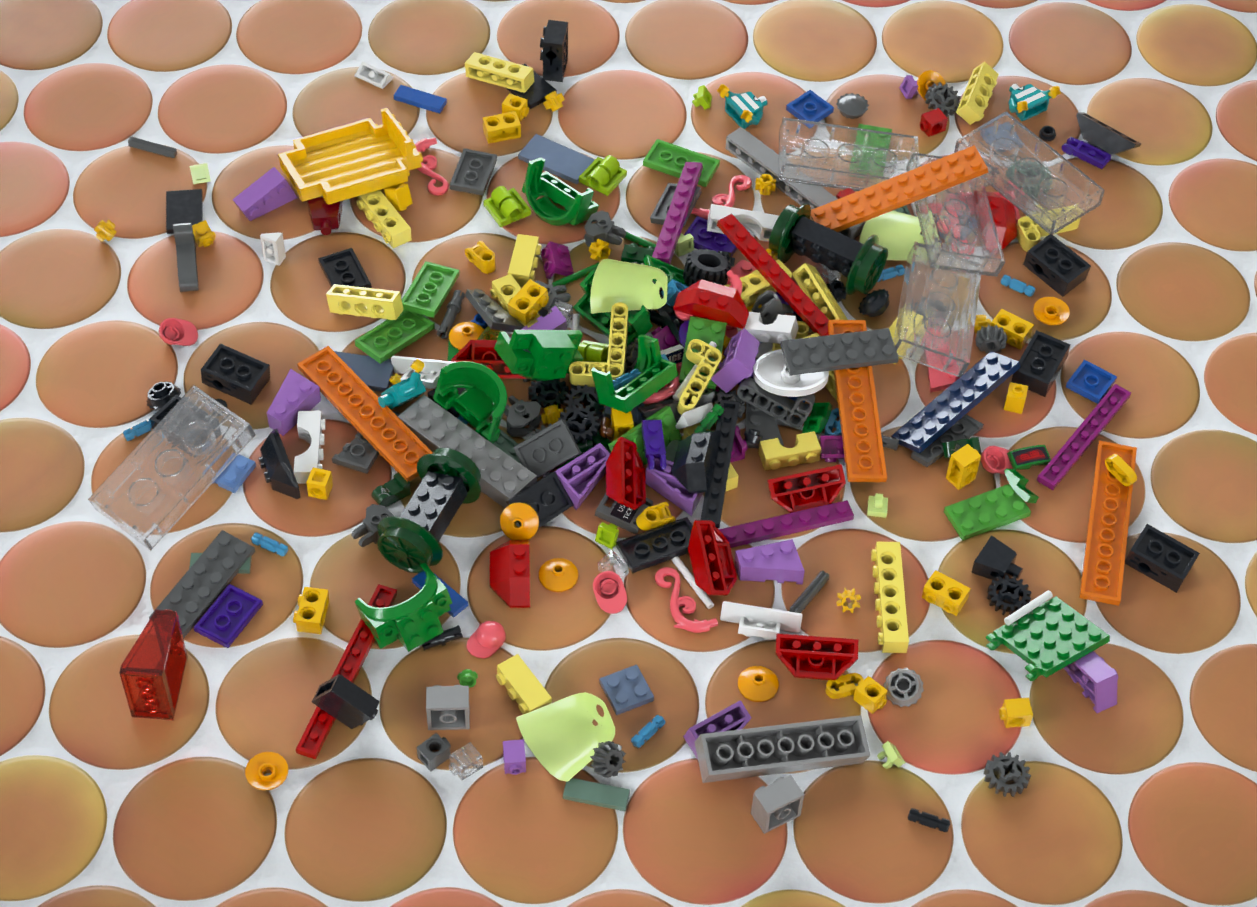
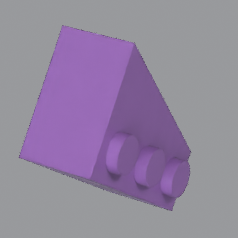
M273 167L232 200L249 221H252L298 197L286 179Z
M601 443L555 471L576 511L606 473V461L610 453Z
M793 539L737 550L735 552L734 566L739 580L757 582L776 580L777 583L791 581L796 582V584H803L804 568Z
M740 700L689 728L683 737L698 759L694 742L700 734L741 730L752 717Z

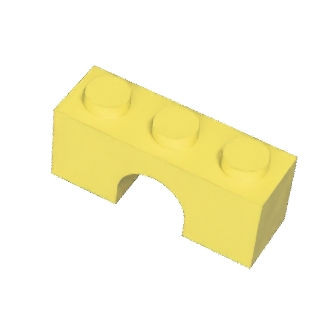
M813 431L797 434L795 447L793 448L783 447L778 438L760 441L758 453L764 470H776L782 467L820 461L821 447L816 433Z

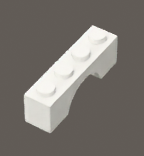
M711 204L708 214L707 231L724 234L717 226V222L733 214L745 228L755 233L759 240L769 242L772 229L779 216Z
M298 411V436L310 443L307 451L295 456L294 475L298 484H307L306 482L313 467L323 469L320 460H324V449H321V445H325V434H322V430H326V419H322L321 411Z

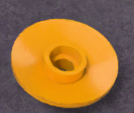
M928 70L923 72L917 80V85L919 86L917 89L920 96L926 101L925 95L929 89L928 87H932L933 84L938 85L940 82L944 86L946 84L944 78L936 71Z
M1055 297L1040 298L1033 307L1035 317L1047 325H1060L1066 322L1070 315L1068 305Z
M473 322L459 323L449 333L451 345L458 350H461L470 340H486L485 330Z
M521 502L512 503L503 510L500 517V526L504 534L510 539L528 540L538 530L539 517L530 505ZM515 521H520L521 526H516Z
M564 558L550 559L539 569L540 583L546 589L553 592L567 591L578 580L577 567L571 561Z
M748 667L739 675L738 689L750 701H768L778 691V678L773 671L766 667Z
M259 753L247 763L245 769L246 779L256 789H275L286 780L288 764L278 753Z

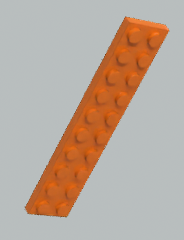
M975 145L812 209L811 218L814 222L840 232L989 173L988 167Z
M829 320V335L867 331L866 320ZM872 366L834 370L848 482H886L887 472Z
M329 346L297 364L298 369L311 382L319 386L320 392L407 482L419 476L417 472L418 460L422 456L432 454L433 452L388 406L383 408L379 405V397Z
M1105 441L1098 442L1079 595L1081 599L1117 606L1121 602L1133 484L1127 487L1124 486L1106 468L1105 460L1113 454H1117L1135 471L1136 447Z

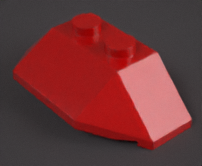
M977 190L976 198L983 251L1000 253L1018 236L1014 205L993 192Z
M702 279L679 292L673 307L675 311L708 320L724 322L729 326L740 329L745 328L749 316V311L737 289Z
M470 340L451 359L452 362L470 361L482 364L493 370L500 378L527 379L519 374L511 373L494 349L497 340Z
M621 436L618 438L606 461V495L618 503L635 510L646 503L645 468L636 450L638 449L636 443Z
M842 464L767 480L771 499L789 513L832 504L846 484Z
M695 520L688 545L695 583L709 595L727 596L737 581L730 543L722 532L715 527L716 525L713 521Z
M509 540L490 551V588L510 608H530L529 540Z
M777 633L775 654L794 678L836 681L858 660L859 639Z

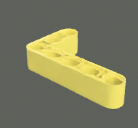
M615 303L611 309L607 363L573 362L569 366L571 384L595 387L591 372L593 367L604 373L611 372L612 380L615 381L616 378L625 374L628 334V306L625 303Z

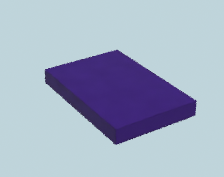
M697 216L684 234L690 233L694 237V248L709 249L716 252H731L732 257L738 248L725 234L707 231L708 220Z
M229 584L194 626V631L229 648L263 606V600Z

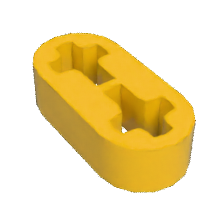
M1113 454L1106 458V468L1124 486H1130L1137 481L1135 471L1120 456Z
M850 673L840 676L836 681L828 680L825 689L826 694L832 699L854 695L857 686L851 683V681L859 685L864 679L858 673ZM832 686H835V688H839L838 691L833 689Z

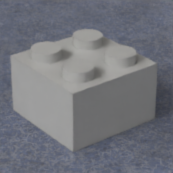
M435 685L426 687L428 730L470 729L469 686Z
M791 775L785 778L780 777L766 787L761 786L754 792L751 815L765 834L801 816L804 793Z

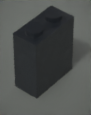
M340 674L321 684L312 700L313 704L350 729L359 725L362 726L368 720H373L378 713L377 707L380 702Z

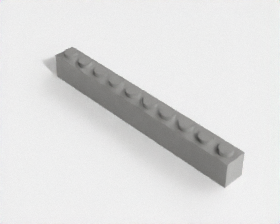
M742 127L726 136V150L758 174L771 175L773 179H776V187L799 205L809 204L812 210L838 199ZM865 222L842 230L839 233L855 239L861 234Z

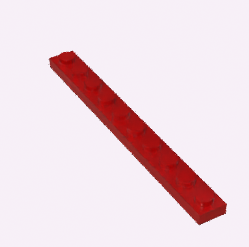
M730 214L718 220L717 226L811 330L814 333L817 332L819 336L829 335V319L735 216Z
M378 584L368 605L378 608L392 606L397 596V589ZM360 619L331 679L340 674L354 683L375 641L371 630L362 619ZM317 706L296 747V753L316 760L336 718Z

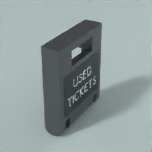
M605 493L596 509L595 516L633 534H637L639 527L636 524V518L645 508L653 506V501L646 498V503L635 510L614 501L611 508L605 506L609 499V496Z

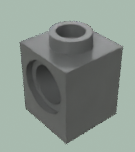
M435 733L417 746V757L430 771H433L451 757V745L446 738H441Z

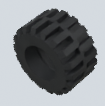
M693 250L686 258L683 271L684 282L691 286L702 279L726 285L728 282L726 273L731 270V263L726 256L714 250Z

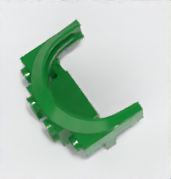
M514 330L511 339L506 332H500L494 347L512 374H519L525 378L537 381L565 378L566 374H569V366L573 362L583 361L584 359L578 351L583 336L580 330Z
M426 563L420 564L426 574L425 585L410 599L400 604L383 608L369 606L360 598H357L355 601L361 619L371 630L375 642L380 649L399 640L409 652L444 632L438 617L451 610L449 605L452 604V600L445 585Z

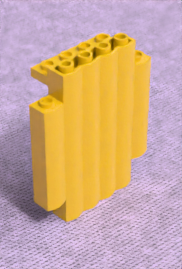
M388 108L381 110L383 125L378 126L369 118L292 140L294 150L278 154L283 173L302 202L323 196L325 202L329 205L408 182L409 170L422 167V154L420 151H417L413 140L409 138L401 123L396 121L395 115L391 114Z

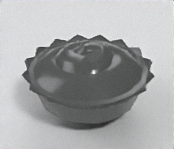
M846 93L844 96H840L836 103L840 113L850 119L861 117L868 110L869 106L868 100H865L864 96L853 93Z

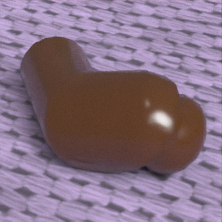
M607 417L601 419L599 434L603 438H611L614 434L613 428L609 427L611 420Z

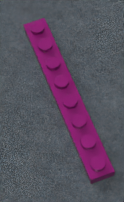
M685 162L652 257L668 264L671 263L703 170L702 163Z
M1114 384L1038 475L1037 481L1054 490L1130 398L1131 392Z
M848 500L719 530L729 541L730 548L850 521L854 519V514Z

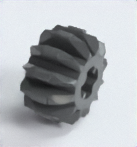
M997 324L995 326L988 325V327L982 326L981 330H978L976 334V345L980 351H985L986 354L991 351L1001 353V350L1006 346V332H1004L1003 327L998 328Z
M612 741L598 743V748H593L594 755L590 756L593 759L590 766L595 768L594 772L603 777L618 776V771L623 770L622 763L626 762L623 759L626 753L622 751V746Z

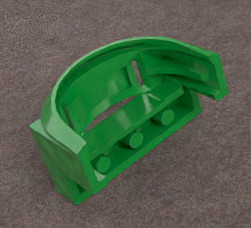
M541 157L529 161L522 192L525 193L528 204L533 212L541 220L556 226L567 223L575 226L587 221L591 214L598 211L599 205L592 201L593 190L587 188L586 192L580 193L549 172L542 173L546 160ZM549 198H551V200H552L554 203L560 204V205H562L563 207H565V210H562V209L558 208L557 206H555V205L549 200Z
M592 270L579 284L585 294L573 308L577 314L609 338L611 312L591 314L590 294L596 271ZM642 305L641 310L628 311L627 346L634 342L635 337L638 338L639 335H645L653 327L650 322V313L644 305Z
M644 334L638 336V358L634 369H638L641 374L620 389L618 388L617 391H614L611 372L604 373L596 370L594 367L592 368L591 372L600 404L628 413L678 376L676 363L662 359L658 339Z

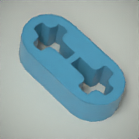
M838 408L832 410L825 426V436H841L840 419L836 421V418L839 416Z

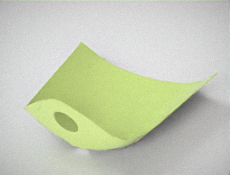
M893 210L867 220L863 226L859 242L864 244L869 237L877 235L879 245L888 249L887 260L922 261L929 258L932 254L935 229L925 219ZM928 239L930 241L929 250L926 249V241Z
M603 259L598 264L592 281L590 294L591 314L611 312L612 306L619 302L625 303L628 306V311L641 310L642 305L646 309H659L663 307L667 302L668 282L666 274L652 266ZM653 279L657 280L656 284L652 282ZM661 287L664 291L663 299L660 298L659 294Z
M586 692L571 695L516 717L519 730L534 756L551 775L566 782L593 760L590 756L594 755L593 748H598V743L612 741L615 736V726L605 703L600 698ZM597 705H600L603 708L604 717L598 714L596 709ZM594 719L598 723L597 726H594L592 723Z

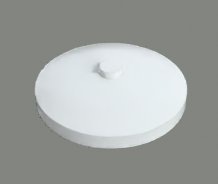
M782 349L765 353L756 360L753 366V378L762 389L770 393L787 397H799L821 390L828 382L829 371L789 376Z

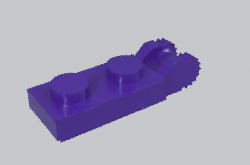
M1074 137L1068 138L1061 148L1066 154H1072L1100 169H1103L1111 160L1110 154Z
M642 420L641 426L649 470L654 469V458H659L660 468L666 469L662 421Z

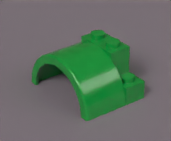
M460 361L443 367L433 399L446 411L451 407L454 408L476 429L475 432L492 444L495 443L501 432L499 426L507 404V391L503 381L493 370L475 362ZM457 388H466L460 395L458 394Z

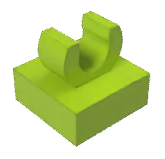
M705 85L699 86L698 93L693 94L695 100L692 103L695 107L701 105L704 110L711 107L712 95Z
M602 522L598 526L595 541L613 549L616 546L619 534L618 526L613 523L608 525Z

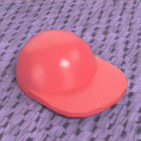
M165 319L160 324L158 330L160 338L169 345L191 346L198 339L196 327L191 322L182 319Z
M989 446L982 452L980 462L989 473L1005 474L1006 468L1013 469L1007 454L1010 452L1009 450L997 446Z
M603 571L598 574L593 582V591L598 605L606 613L615 614L622 611L627 603V593L622 579L612 571Z
M495 621L483 622L468 639L466 646L468 652L477 658L485 659L491 657L505 642L506 633L504 628Z

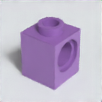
M524 739L503 741L505 774L517 775L521 772H526Z

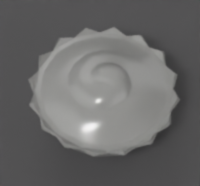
M898 668L896 671H891L890 675L886 677V682L883 684L885 689L888 690L887 700H890L893 705L900 707H909L911 704H916L917 700L921 698V693L924 691L920 675L908 668Z

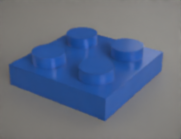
M809 90L787 104L786 110L808 127H812L832 114L834 107Z
M1084 360L1066 383V388L1099 404L1116 382L1117 376Z

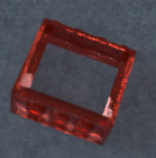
M169 609L155 610L120 667L119 674L131 716L134 718L174 720L188 658L177 611Z

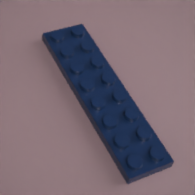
M993 351L989 352L891 435V437L899 439V445L920 454L1020 368L1019 361Z

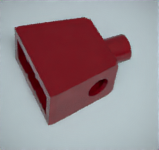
M323 197L307 200L314 230H321L323 235H329L332 229L339 228L342 216V201L328 205Z

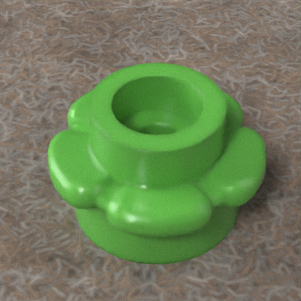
M465 669L457 675L460 685L469 686V688L476 684V679L478 678L477 673L470 669Z

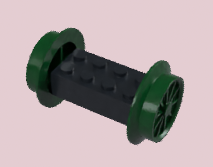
M791 204L788 205L775 222L769 239V249L778 253V259L782 263H786L796 253L810 258L815 263H821L830 270L842 273V275L847 277L846 293L848 295H852L856 291L865 295L868 294L879 280L888 257V249L879 245L878 236L872 235L862 244L810 220L811 207L809 204H803L799 208Z
M438 448L432 454L422 456L417 462V472L422 482L400 517H385L379 522L377 527L380 536L377 541L378 549L383 557L394 566L407 572L421 573L424 572L420 566L421 563H426L427 566L437 565L443 557V550L439 541L461 504L473 503L479 498L481 494L479 484L481 479L480 471L470 458L459 451L450 448Z

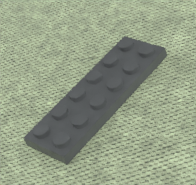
M889 328L784 340L780 344L789 376L898 363L899 360Z
M222 530L149 616L150 622L183 640L237 575L241 566L255 553V547Z

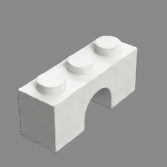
M749 312L745 329L760 342L781 344V341L795 339L798 324L796 316L778 314L774 323L764 325L760 313Z

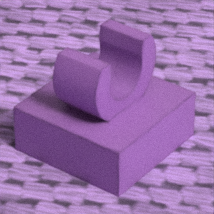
M906 75L899 88L906 99H912L913 95L918 94L917 88L919 86L917 85V80L915 81L912 75Z

